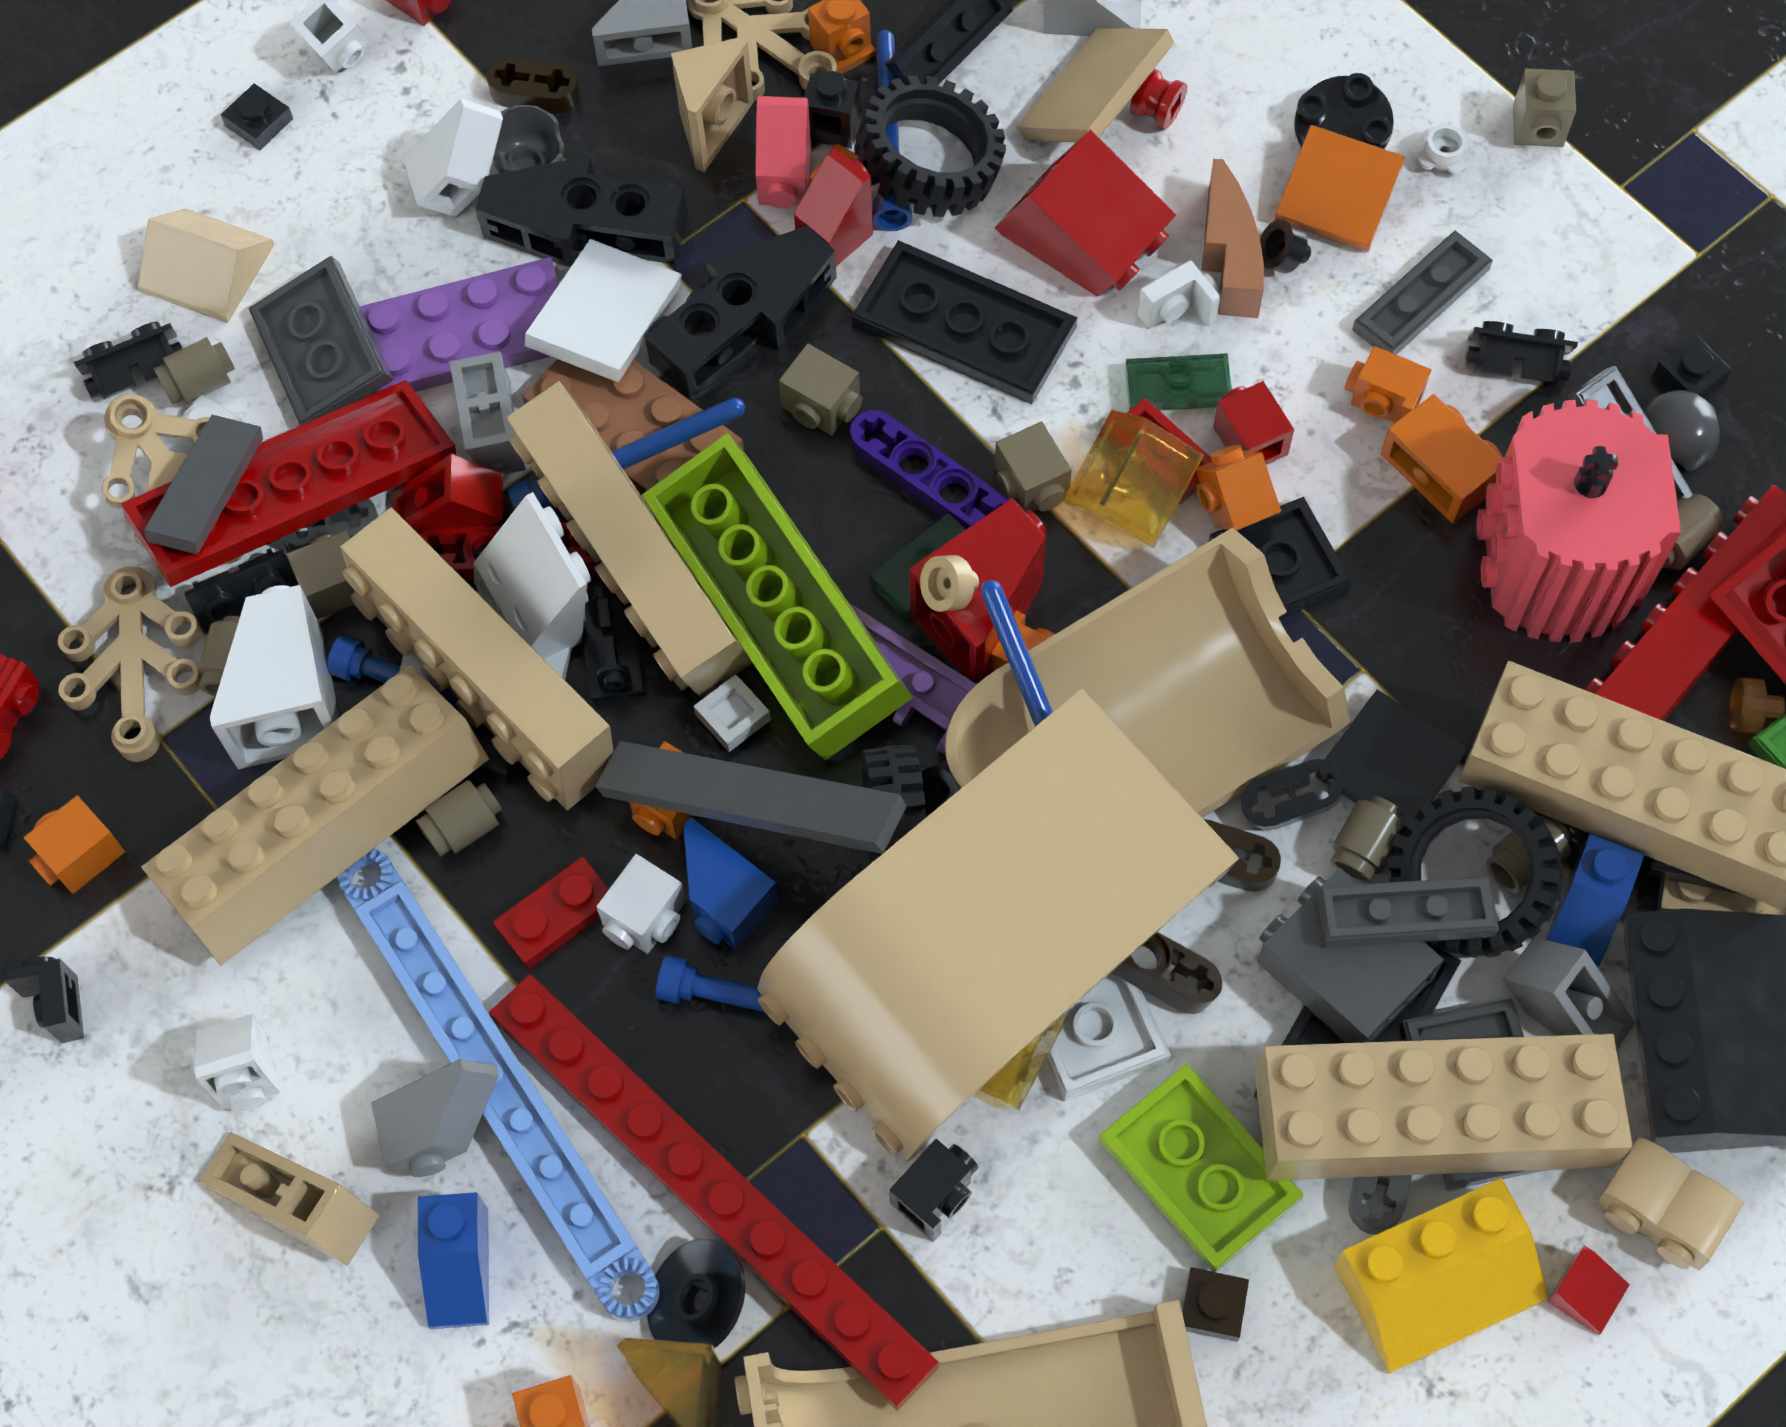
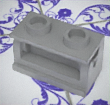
M501 351L449 361L466 454L470 455L472 462L501 472L503 475L525 471L524 461L509 441V438L515 435L516 432L506 417L513 413L515 409Z

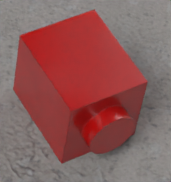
M1264 381L1248 388L1245 386L1236 387L1227 392L1217 403L1213 428L1225 447L1240 445L1242 450L1262 452L1266 465L1289 454L1294 427Z

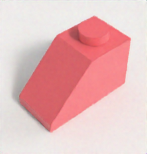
M757 96L756 184L759 205H772L777 208L798 206L809 187V176L811 175L812 149L808 98Z

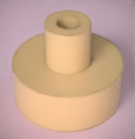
M958 555L932 557L925 563L920 577L921 593L926 604L938 612L955 611L965 608L979 585L977 574L972 571L968 562Z

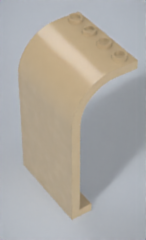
M1081 688L819 908L780 948L764 969L757 988L762 995L758 998V1002L772 1021L778 1025L785 1021L799 1037L795 1042L798 1050L813 1067L819 1068L823 1065L836 1079L837 1083L833 1085L834 1090L846 1106L854 1112L861 1108L876 1125L872 1128V1133L880 1145L892 1156L899 1152L908 1162L925 1147L934 1133L982 1086L1204 890L1212 887L1237 862L1239 857Z
M1179 1300L1156 1304L1152 1312L931 1352L930 1354L939 1362V1368L898 1411L852 1367L814 1371L785 1370L773 1366L769 1353L766 1352L743 1357L746 1375L735 1377L740 1414L752 1413L754 1427H1208Z

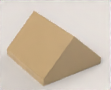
M741 38L671 53L681 121L695 168L702 172L706 171L754 103L748 41Z
M186 208L148 219L138 287L141 292L228 323L275 244L271 238Z

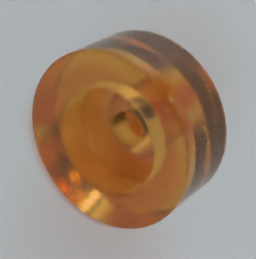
M1736 679L1730 700L1731 726L1735 732L1760 733L1766 717H1783L1785 708L1784 698L1782 696H1767L1766 685L1763 679Z

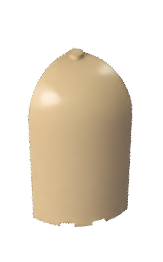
M1233 527L1028 650L1053 712L1082 688L1202 818L1243 793L1250 783L1275 773L1351 724L1344 687L1316 658L1303 638L1293 643L1286 633L1278 617L1287 611L1274 587L1265 556ZM1009 662L986 676L965 696L954 712L948 726L945 743L946 759L958 790L1035 727Z

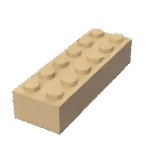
M558 381L507 416L506 419L516 432L515 435L509 438L510 443L524 463L530 465L538 476L539 480L537 483L555 508L558 507L563 516L569 521L566 523V526L580 547L586 550L596 563L602 560L594 568L608 589L613 594L615 593L624 605L629 602L631 603V606L623 611L641 637L646 638L652 648L659 645L661 649L655 652L653 656L671 681L674 680L681 691L690 687L700 698H703L732 676L751 665L753 662L583 409L562 383Z
M392 507L340 546L347 567L342 573L350 586L355 590L351 595V599L359 611L370 621L378 617L388 628L385 633L395 648L404 656L412 652L423 663L420 669L427 680L440 692L447 688L459 700L456 702L458 710L473 727L478 728L483 724L495 735L491 741L496 750L511 765L519 761L531 773L528 776V780L543 799L549 802L555 798L568 811L596 787V783L614 753L610 725Z
M1508 660L1458 781L1484 790L1486 787L1498 790L1506 795L1509 794L1535 812L1641 852L1645 856L1782 910L1786 906L1785 768Z
M408 665L305 744L301 745L292 754L208 815L195 827L164 848L159 854L141 866V868L220 966H222L422 812L424 808L435 802L483 765L489 758L466 719L411 665Z
M1614 1034L1265 1046L1254 1067L1267 1181L1614 1167L1633 1148Z

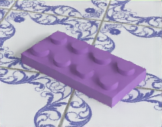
M548 257L360 306L394 379L378 389L377 392L404 380H407L415 392L451 383L453 380L449 361L501 351L505 368L550 357L526 347L525 333L559 285L552 258Z

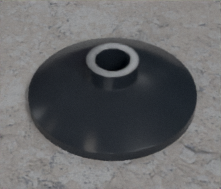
M713 1239L692 1240L673 1251L660 1266L655 1275L659 1284L658 1302L647 1315L649 1329L656 1343L666 1352L682 1358L702 1356L715 1349L726 1339L741 1314L746 1290L745 1274L741 1261L730 1247Z

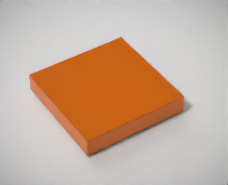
M1311 125L1276 210L1275 220L1283 219L1298 224L1306 231L1369 252L1403 167L1405 156Z

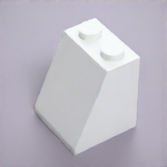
M300 585L293 587H270L264 590L262 594L246 597L210 714L211 727L238 770L285 759L339 718L332 676L327 669L328 655L324 633Z

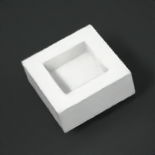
M736 674L694 705L695 715L728 752L771 720L770 711Z

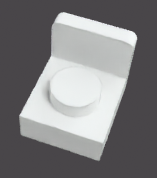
M1190 260L1141 288L1137 316L1149 330L1163 321L1167 323L1175 321L1190 306L1201 321L1208 326L1216 321L1221 297L1220 290L1215 280L1207 273L1202 274L1193 261Z

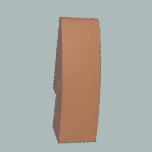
M1213 158L1208 191L1202 270L1221 272V297L1218 315L1258 318L1264 291V262L1259 232L1251 207L1239 182L1223 159Z

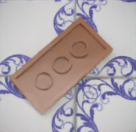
M557 359L521 395L525 405L560 381L583 409L611 452L703 411L634 359L619 383ZM722 425L624 469L638 492L643 494L726 433L733 438L742 450H744L743 440Z

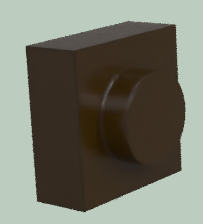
M1191 1267L1188 1273L1182 1309L1186 1332L1238 1342L1241 1334L1249 1279Z

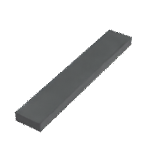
M624 741L618 743L595 785L600 793L608 798L879 854L885 852L907 807L900 794Z

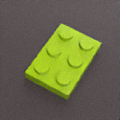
M1187 1063L1099 1135L1098 1141L1212 1272L1219 1271L1300 1202L1304 1196L1303 1192L1292 1180H1266L1263 1148Z

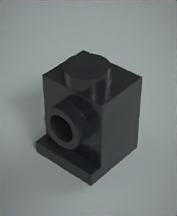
M827 71L821 75L811 73L804 98H808L811 142L833 146L838 143L845 148L852 149L862 113V104L859 100V81L847 80L836 71ZM821 115L841 118V127L820 124Z
M936 1138L889 1189L890 1204L934 1242L941 1234V1220L939 1218L942 1214L949 1219L952 1218L970 1198L972 1191L967 1187L971 1183V1176L979 1166L958 1145L952 1144L948 1149Z

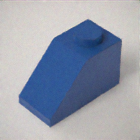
M690 817L684 824L689 899L695 918L693 924L704 937L714 944L718 945L723 940L737 950L779 902L776 882Z
M1590 833L1575 857L1546 940L1585 949L1599 968L1628 903L1645 854Z
M477 1192L419 1196L418 1260L429 1329L489 1325L487 1206Z

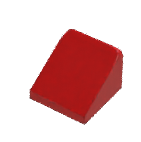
M1583 1245L1574 1255L1547 1302L1600 1335L1630 1284L1597 1253Z

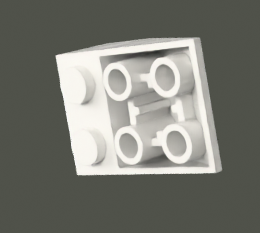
M532 492L523 498L474 562V584L482 598L543 659H546L567 647L572 648L582 643L583 622L587 621L585 603L589 601L586 590L587 583L591 579L581 556L577 552L569 554L560 537L564 536V532L553 509L550 506L542 508Z

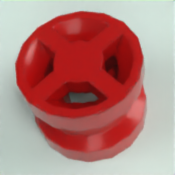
M1154 68L1132 96L1130 112L1139 117L1148 115L1154 118L1157 126L1167 129L1181 110L1188 86L1180 80L1170 82L1164 79L1161 71Z

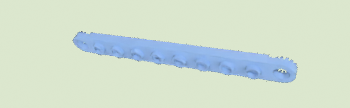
M375 848L337 876L340 888L450 1063L458 1059H465L497 1066L499 1076L483 1116L606 1311L612 1317L626 1322L637 1321L646 1317L654 1309L659 1298V1284L654 1272L390 859L382 851L380 852ZM374 865L382 869V876L379 878L380 882H377L375 887L371 886L370 890H367V888L361 890L353 885L354 874L361 867ZM629 1274L637 1275L645 1282L646 1290L644 1291V1296L639 1299L638 1303L636 1302L632 1306L618 1304L613 1299L612 1291L614 1284L622 1276Z

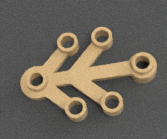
M687 0L688 10L691 15L703 21L704 46L722 42V22L737 32V38L748 41L752 82L757 83L755 86H752L754 101L757 100V96H763L765 93L764 75L759 70L757 46L798 74L800 85L805 91L811 73L821 75L827 71L837 72L836 60L829 53L813 51L804 54L777 35L780 33L801 32L805 39L810 40L809 25H807L809 24L808 8L803 12L789 13L793 8V0L779 2L773 0ZM765 6L769 14L749 16L741 9Z
M137 394L121 395L110 402L105 411L104 421L106 430L116 440L110 475L105 478L102 484L103 497L106 503L114 508H122L121 503L135 497V484L130 477L138 447L151 463L146 492L173 481L188 454L169 451L158 436L189 439L194 446L198 439V431L205 427L210 417L194 420L159 414L151 401ZM128 415H135L142 420V423L136 428H127L122 424V420ZM114 484H124L128 487L129 491L125 496L117 498L109 493V489ZM134 532L136 542L144 548V546L142 545L139 538ZM244 555L239 556V557H237V558H235V559H233V560H231V561H228V562H226V563H224V564L234 563V562L240 560Z
M129 566L115 571L107 578L102 592L105 602L82 626L72 625L60 633L58 646L63 654L73 662H81L93 654L95 642L119 620V636L82 674L73 673L66 676L60 682L59 695L71 709L83 710L94 702L96 692L120 668L122 718L113 727L111 738L122 757L132 762H140L152 757L160 745L158 730L152 721L145 717L144 662L165 677L173 690L179 695L188 696L196 693L200 689L199 684L201 680V675L197 672L198 666L195 662L189 659L178 660L143 634L142 616L144 615L164 628L171 642L181 648H187L197 643L201 636V627L191 613L187 611L176 612L156 597L157 585L148 571L140 567ZM136 585L132 593L127 595L121 594L126 588ZM183 624L191 625L187 633L183 635L175 634L179 626ZM84 638V642L79 648L69 649V645L73 640ZM183 672H193V676L189 681L185 683L177 682L178 676ZM85 686L83 694L74 698L70 697V693L75 687ZM141 728L140 733L135 738H124L132 729Z

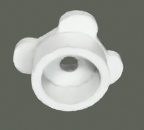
M1450 124L1427 128L1422 134V141L1425 145L1424 151L1418 155L1419 165L1426 170L1433 168L1448 170L1454 175L1464 172L1467 166L1464 153L1471 144L1469 136L1460 128Z

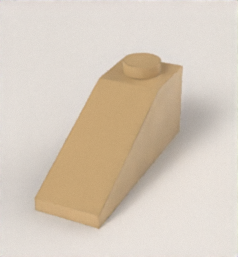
M232 1132L198 1181L210 1190L307 1246L346 1266L349 1265L380 1214L339 1183Z

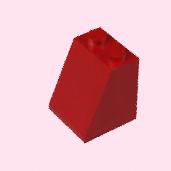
M1090 129L1050 165L994 228L1005 238L1098 297L1111 286H1114L1118 291L1121 290L1138 273L1140 268L1134 262L1142 253L1148 257L1151 256L1167 240L1169 234L1164 228L1176 214Z
M1013 498L909 568L910 617L954 669L976 684L990 674L991 653L999 641L980 593L982 584L988 580L999 582L1014 615L1016 610L1026 614L1043 583L1047 536L1045 526L1033 511L1028 510L1025 512ZM958 555L964 558L972 571L977 574L979 579L978 588L965 608L955 611H935L926 604L921 593L920 577L925 563L932 557Z

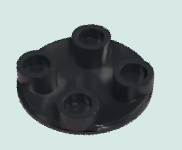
M1362 73L1331 77L1314 85L1300 97L1294 121L1295 134L1301 148L1310 126L1314 125L1385 149L1390 141L1394 124L1393 111L1387 97L1373 84L1370 77Z

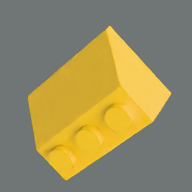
M1502 1178L1344 1249L1333 1265L1389 1374L1548 1299L1531 1230Z

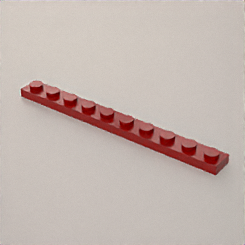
M531 974L489 1011L491 1019L723 1244L730 1247L757 1277L896 1411L939 1368V1362Z

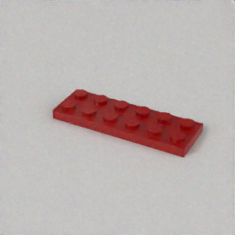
M404 380L261 442L198 554L147 541L144 529L172 481L121 503L127 522L168 585L173 587L407 482L450 454L457 456L456 447L407 380Z

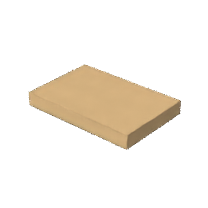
M1096 28L1017 126L1024 140L1076 143L1090 129L1100 138L1172 47L1174 40L1168 29Z

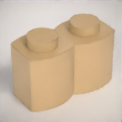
M1639 1136L1634 1142L1633 1148L1622 1160L1596 1204L1606 1211L1604 1213L1605 1219L1618 1230L1629 1235H1635L1639 1232L1649 1237L1658 1245L1656 1248L1657 1253L1670 1264L1682 1269H1688L1691 1266L1701 1270L1710 1261L1744 1202L1718 1182L1692 1170L1671 1152Z

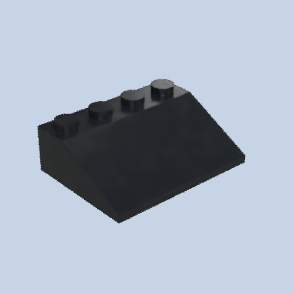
M1686 908L1625 914L1624 942L1651 1141L1671 1153L1786 1145V915Z

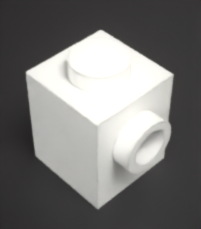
M313 0L289 22L335 73L343 67L349 68L357 63L365 52V46L370 42L357 23L335 0Z
M635 854L596 906L604 926L602 932L611 941L624 949L629 950L634 945L648 954L657 941L664 943L675 931L680 920L678 912L686 903L682 882L638 854Z

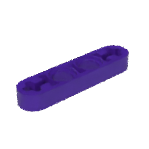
M869 410L862 412L855 417L851 424V447L853 453L860 460L962 532L1009 501L1007 497L882 411ZM878 431L883 432V442L876 438H873L868 443L865 442V432L871 435L876 434ZM887 447H889V448L892 450L891 455H890L889 458H888ZM918 455L927 461L928 466L922 473L914 475L905 473L899 467V464L907 456ZM953 483L964 486L969 494L962 502L949 503L942 499L939 492L946 485ZM978 500H981L980 511L975 508Z

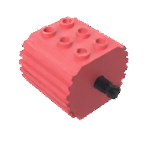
M1574 399L1564 401L1561 409L1554 410V403L1544 405L1539 417L1534 419L1533 411L1522 416L1505 457H1499L1497 460L1495 483L1488 484L1485 509H1478L1476 518L1478 540L1486 541L1487 556H1483L1481 562L1482 586L1490 588L1492 608L1504 616L1505 627L1516 632L1518 627L1522 626L1527 630V637L1539 639L1541 633L1548 634L1549 642L1560 643L1564 635H1570L1571 642L1582 641L1587 632H1591L1592 639L1601 637L1610 623L1612 631L1622 626L1632 606L1642 605L1681 533L1668 434H1655L1644 425L1643 415L1631 410L1629 416L1621 414L1620 405L1608 403L1606 409L1598 408L1597 400L1586 399L1582 407H1576Z

